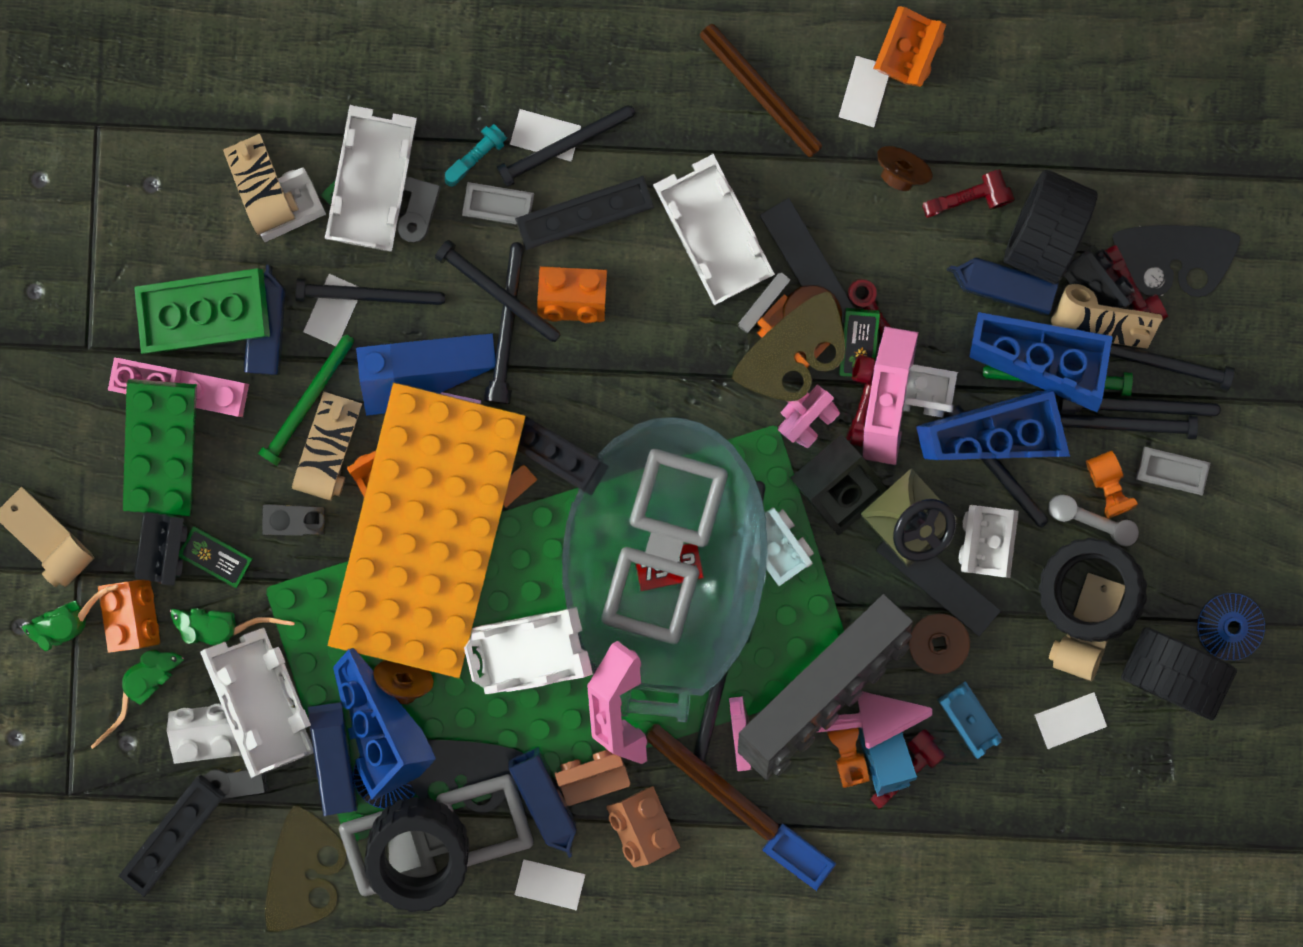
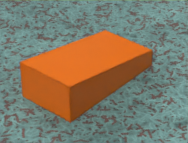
M524 464L510 476L503 504L505 507H508L538 480Z

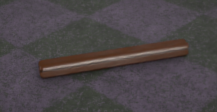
M709 24L701 31L700 38L808 157L814 156L822 148V143L714 24Z
M653 724L645 733L647 742L762 838L769 841L777 834L779 826L776 822L660 725Z

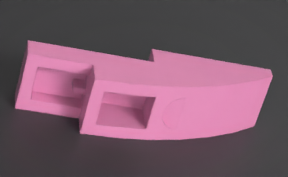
M114 357L108 391L126 394L127 381L129 379L197 384L196 408L243 417L249 384Z

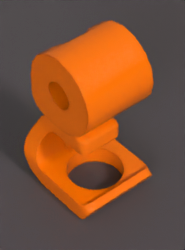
M1108 451L1086 460L1087 468L1095 487L1103 488L1106 499L1104 513L1106 518L1110 519L1137 507L1138 503L1135 498H1127L1122 493L1123 489L1119 480L1123 478V472L1113 451Z
M858 727L826 731L830 741L839 750L840 758L836 760L843 788L869 782L864 754L857 753L856 741L859 736Z

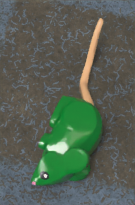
M118 585L100 590L91 597L83 608L75 600L55 610L48 611L44 615L31 619L32 622L23 625L22 630L42 650H51L52 645H61L63 642L72 640L80 635L85 628V617L94 603L106 593L117 589Z
M173 608L170 610L173 623L180 631L183 641L188 644H194L199 641L213 646L223 642L227 643L233 636L257 623L295 625V622L257 617L236 626L235 615L232 612L211 610L206 613V609L201 608L191 609V613Z
M154 649L148 650L141 655V662L131 666L124 674L122 680V711L120 716L91 745L92 749L123 722L127 715L129 698L141 705L160 688L158 684L162 685L173 676L169 671L184 661L181 655L173 652H160Z

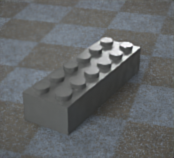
M884 594L879 597L739 732L738 753L766 780L773 774L780 776L791 764L789 759L798 750L801 753L805 752L815 741L814 735L822 727L827 730L835 723L839 717L837 712L843 706L851 707L863 694L861 689L869 681L872 684L876 683L887 670L885 666L892 659L898 661L907 653L910 648L908 644L912 638L911 629L913 621Z

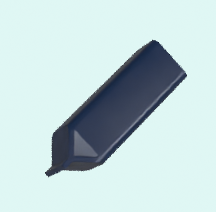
M977 257L959 267L951 265L947 268V271L954 274L964 292L1043 316L1050 314L1059 282L1052 284L1029 273Z
M266 265L264 282L270 337L246 340L244 372L280 375L286 289L272 274V266Z
M342 702L308 707L323 816L357 811L358 803Z
M539 747L511 759L508 762V769L545 843L550 847L565 851L570 858L572 857L571 844L576 833V821Z

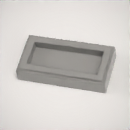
M467 182L462 216L517 225L515 218L531 213L534 193Z
M782 272L778 273L738 323V327L745 333H748L790 279Z
M1144 447L1136 480L1203 495L1211 463Z

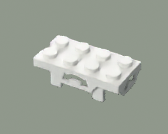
M350 105L325 239L392 252L417 118L393 113L392 120L372 116L373 109Z
M714 154L692 164L694 172L678 180L675 174L653 184V187L713 305H716L775 274L759 245L740 203L728 184Z
M577 607L472 628L469 641L464 647L472 681L483 687L485 694L545 686L560 681L593 675L588 652L581 649L578 633L582 631ZM472 646L478 647L476 650L480 653L482 658V673H484V675L480 678L477 672L480 669V661L478 656L476 654H473Z
M264 628L241 636L239 638L241 643L228 648L226 642H223L200 652L251 778L314 753L305 729L311 726L292 684L279 647L272 648Z

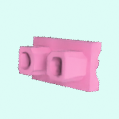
M817 384L810 393L807 392L801 399L787 401L789 404L780 412L786 419L780 424L778 431L792 443L796 441L800 445L809 448L818 437V434L809 425L817 417L828 425L840 414L832 402L834 397Z

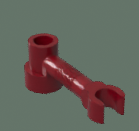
M999 169L981 176L982 184L956 192V194L953 193L924 202L922 207L926 218H930L982 197L986 198L990 210L1010 204L1015 201L1011 187L1006 186L1002 172Z
M1117 245L1106 249L1105 251L1114 262L1113 270L1119 277H1126L1134 288L1135 292L1132 294L1135 300L1131 303L1132 310L1162 315V320L1168 318V314L1157 294L1143 299Z
M865 279L854 281L848 289L850 301L863 309L880 311L874 301L877 295L874 284ZM863 286L866 290L865 296L858 299L856 290L858 287ZM880 312L878 327L881 337L883 336L885 326L891 327L887 323L886 318H884V315H882V312Z
M859 354L853 366L852 380L864 383L865 386L855 419H853L849 427L846 439L850 441V444L862 447L876 362H874L872 357Z
M926 728L907 745V748L915 756L912 759V763L916 773L926 765L933 769L946 757V754L933 742L935 738ZM899 790L878 797L875 794L870 800L880 809Z

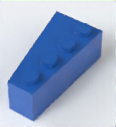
M978 312L969 357L1041 389L1054 391L1055 395L1098 413L1103 399L1113 336Z
M1036 391L916 426L924 459L1070 457L1054 391Z

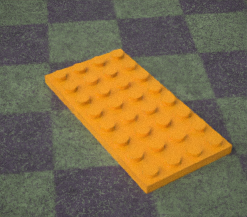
M393 382L327 646L342 650L354 648L359 654L460 678L465 658L464 647L470 638L526 415Z

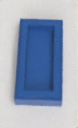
M781 823L777 834L762 849V851L816 891L836 865V862L784 823Z

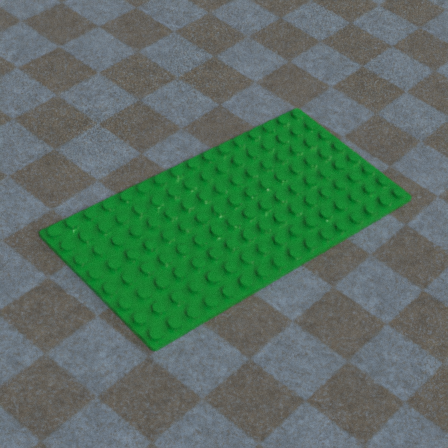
M774 425L680 455L725 468L728 472V478L709 543L704 547L698 546L704 578L697 580L681 639L677 644L666 643L607 626L601 620L621 549L631 547L646 551L651 532L635 528L630 524L631 513L645 466L601 480L592 496L579 488H575L501 512L472 626L474 628L481 625L577 607L582 631L578 633L581 649L588 652L593 675L612 643L616 641L629 650L635 651L640 658L641 684L620 695L622 701V720L624 719L635 728H639L644 734L653 724H658L675 739L699 732L718 653L714 650L717 640L723 639L725 624H729V619L733 618L745 538L740 530L747 524L752 485L756 481H762L765 484L762 514L772 507L777 512L784 510L794 524V527L789 529L796 540L803 537L814 554L809 557L813 564L778 586L756 555L747 620L750 621L749 627L752 628L750 643H737L739 645L738 655L731 658L714 727L731 721L729 698L743 697L748 716L761 712L844 632L799 488L790 478L794 473L781 432ZM660 464L645 516L698 531L713 479ZM348 561L271 585L266 591L274 618L295 622V625L277 623L276 625L303 709L308 719V707L341 702L333 667L347 650L327 645ZM631 562L617 614L669 629L682 583L641 591L636 563ZM472 646L473 654H476L480 661V669L477 671L480 678L484 675L482 673L483 662L480 653L476 650L478 647ZM359 654L373 672L375 667L384 661L383 659ZM465 654L460 678L429 671L434 680L432 689L426 695L416 698L412 703L401 704L422 729L427 740L487 743L512 748L523 753L539 747L554 778L556 777L555 773L562 771L560 765L578 759L582 765L594 761L593 754L607 750L592 738L587 685L593 675L534 688L485 694L484 688L472 681ZM342 706L352 770L354 771L355 759H358L360 754L356 739L350 740L348 728L352 727L349 709H345ZM647 742L646 748L652 747V745L649 742ZM461 774L456 777L455 783L458 785V788H462L467 783L465 775ZM435 781L428 787V795L434 801H436L439 794L449 791L448 785L442 781ZM356 790L357 811L337 815L340 824H342L343 822L381 812L384 809L367 803ZM492 793L472 798V801L477 803L492 798ZM464 801L452 804L453 810L466 806ZM372 828L354 833L356 840L368 838Z

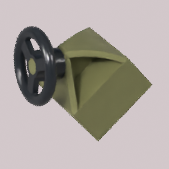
M912 468L861 513L863 519L907 567L914 562L926 561L942 553L950 544L955 533L956 524L958 523L957 517L950 506L941 501Z

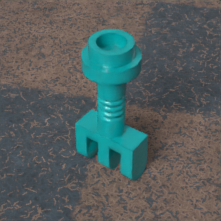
M493 124L489 128L487 126L483 128L481 133L484 135V138L471 149V152H468L461 160L458 159L445 172L444 180L447 186L453 187L460 182L476 162L493 147L497 150H501L504 147L503 142L507 137L496 125Z

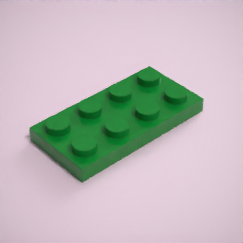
M256 268L134 287L141 354H154L270 337L263 269Z
M129 379L127 381L123 511L180 516L191 515L197 384Z

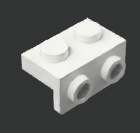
M305 168L288 171L278 178L284 193L291 191L299 210L294 212L296 219L260 234L264 242L326 215Z
M913 364L910 368L903 411L910 412L911 405L924 407L923 414L943 418L944 411L952 412V401L958 372Z
M977 505L969 506V511L965 513L963 519V529L966 531L965 542L959 551V563L962 565L961 572L1010 578L1019 511Z
M772 507L761 516L756 555L777 585L780 586L804 568L812 565L813 563L809 557L814 553L803 537L796 540L789 529L794 527V524L784 510L777 512ZM746 526L740 530L744 537Z
M221 704L193 709L181 708L168 713L167 735L174 764L241 755Z

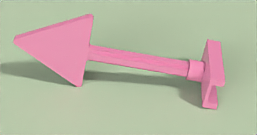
M863 692L858 699L859 713L839 715L830 728L825 730L822 727L818 732L861 727L863 729L865 746L870 749L931 717L932 708ZM743 697L729 698L737 771L751 770V765L738 753L739 732L749 723Z

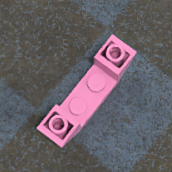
M886 326L884 328L875 363L864 428L863 458L865 460L892 465L897 464L902 435L900 426L910 368L914 363L919 332Z
M616 641L610 646L587 685L592 738L614 755L643 764L647 761L646 736L639 728H635L624 719L622 720V701L620 695L641 684V661L635 651L629 650Z

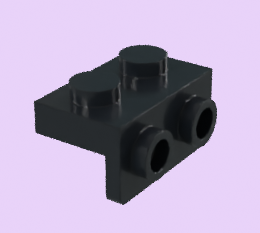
M1095 245L1073 260L1064 274L1070 284H1080L1093 291L1097 297L1098 305L1126 308L1135 300L1132 294L1135 291L1126 277H1119L1112 268L1114 262L1104 249L1098 250Z
M151 512L143 513L134 573L136 579L175 586V578L181 577L183 567L182 558H178L180 545H184L187 538V525L183 524L184 518Z

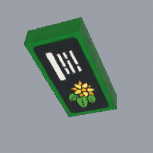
M845 309L843 329L845 355L840 363V376L852 377L853 366L859 354L872 357L875 362L880 318L879 310Z
M193 526L185 544L179 551L180 558L234 588H238L254 559L196 526Z

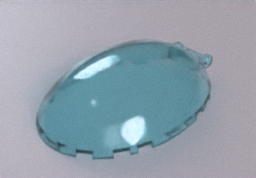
M668 417L651 419L634 425L628 431L618 437L616 436L598 454L597 459L607 464L609 468L592 496L579 489L574 502L571 504L564 534L562 575L567 609L577 607L582 631L578 633L581 649L588 652L592 672H596L612 643L618 641L629 650L635 651L641 661V684L632 689L679 694L677 704L631 699V690L620 695L622 701L621 716H628L629 713L677 717L678 721L687 722L690 695L703 696L717 684L737 660L751 634L759 611L766 578L768 559L767 527L759 488L750 468L736 448L717 431L699 422L684 418ZM652 449H660L722 467L728 472V478L709 543L704 547L698 546L704 578L697 580L681 639L677 644L666 643L607 626L601 620L621 549L631 547L646 551L651 532L631 526L630 517L647 458ZM660 464L645 516L698 531L713 479ZM631 562L617 614L669 629L682 583L641 591L636 563Z

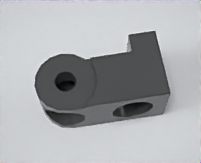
M407 176L404 190L412 192L407 212L400 218L397 229L402 239L410 243H417L425 239L429 232L441 187Z
M263 504L262 535L303 536V534H325V507Z
M215 768L204 775V778L226 794L223 799L265 793L269 790L266 772L251 778L247 768L231 771L225 768Z

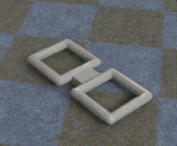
M652 449L649 452L631 513L630 524L635 528L651 532L646 551L631 547L621 549L601 617L603 624L670 644H677L680 641L700 572L696 566L679 562L678 560L684 542L704 547L709 543L728 478V472L725 468L660 449ZM660 464L713 479L698 531L645 516ZM631 562L684 577L669 629L617 614Z
M510 774L441 793L436 798V802L447 805L453 811L452 804L504 790L518 838L469 852L467 867L526 850L533 846V837L519 792ZM382 811L343 822L339 826V832L359 893L362 896H370L377 893L372 890L369 879L366 878L365 865L354 833L371 829L373 822L382 814ZM410 831L421 866L400 873L416 878L436 874L437 868L433 857L449 852L442 841L429 833Z

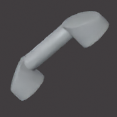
M1056 495L1048 504V511L1053 519L1063 522L1074 519L1111 534L1112 540L1120 546H1130L1138 538V527L1133 521L1121 519L1115 522L1078 507L1076 501L1068 495Z

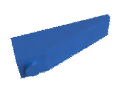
M493 333L356 348L359 379L366 416L386 413L393 382L441 393L494 369L496 357Z
M354 648L348 649L334 665L333 670L342 706L345 709H349L352 727L348 728L350 740L356 739L360 758L355 759L357 769L371 800L420 777L436 758L418 724L394 696L387 694L379 688L374 679L373 670Z

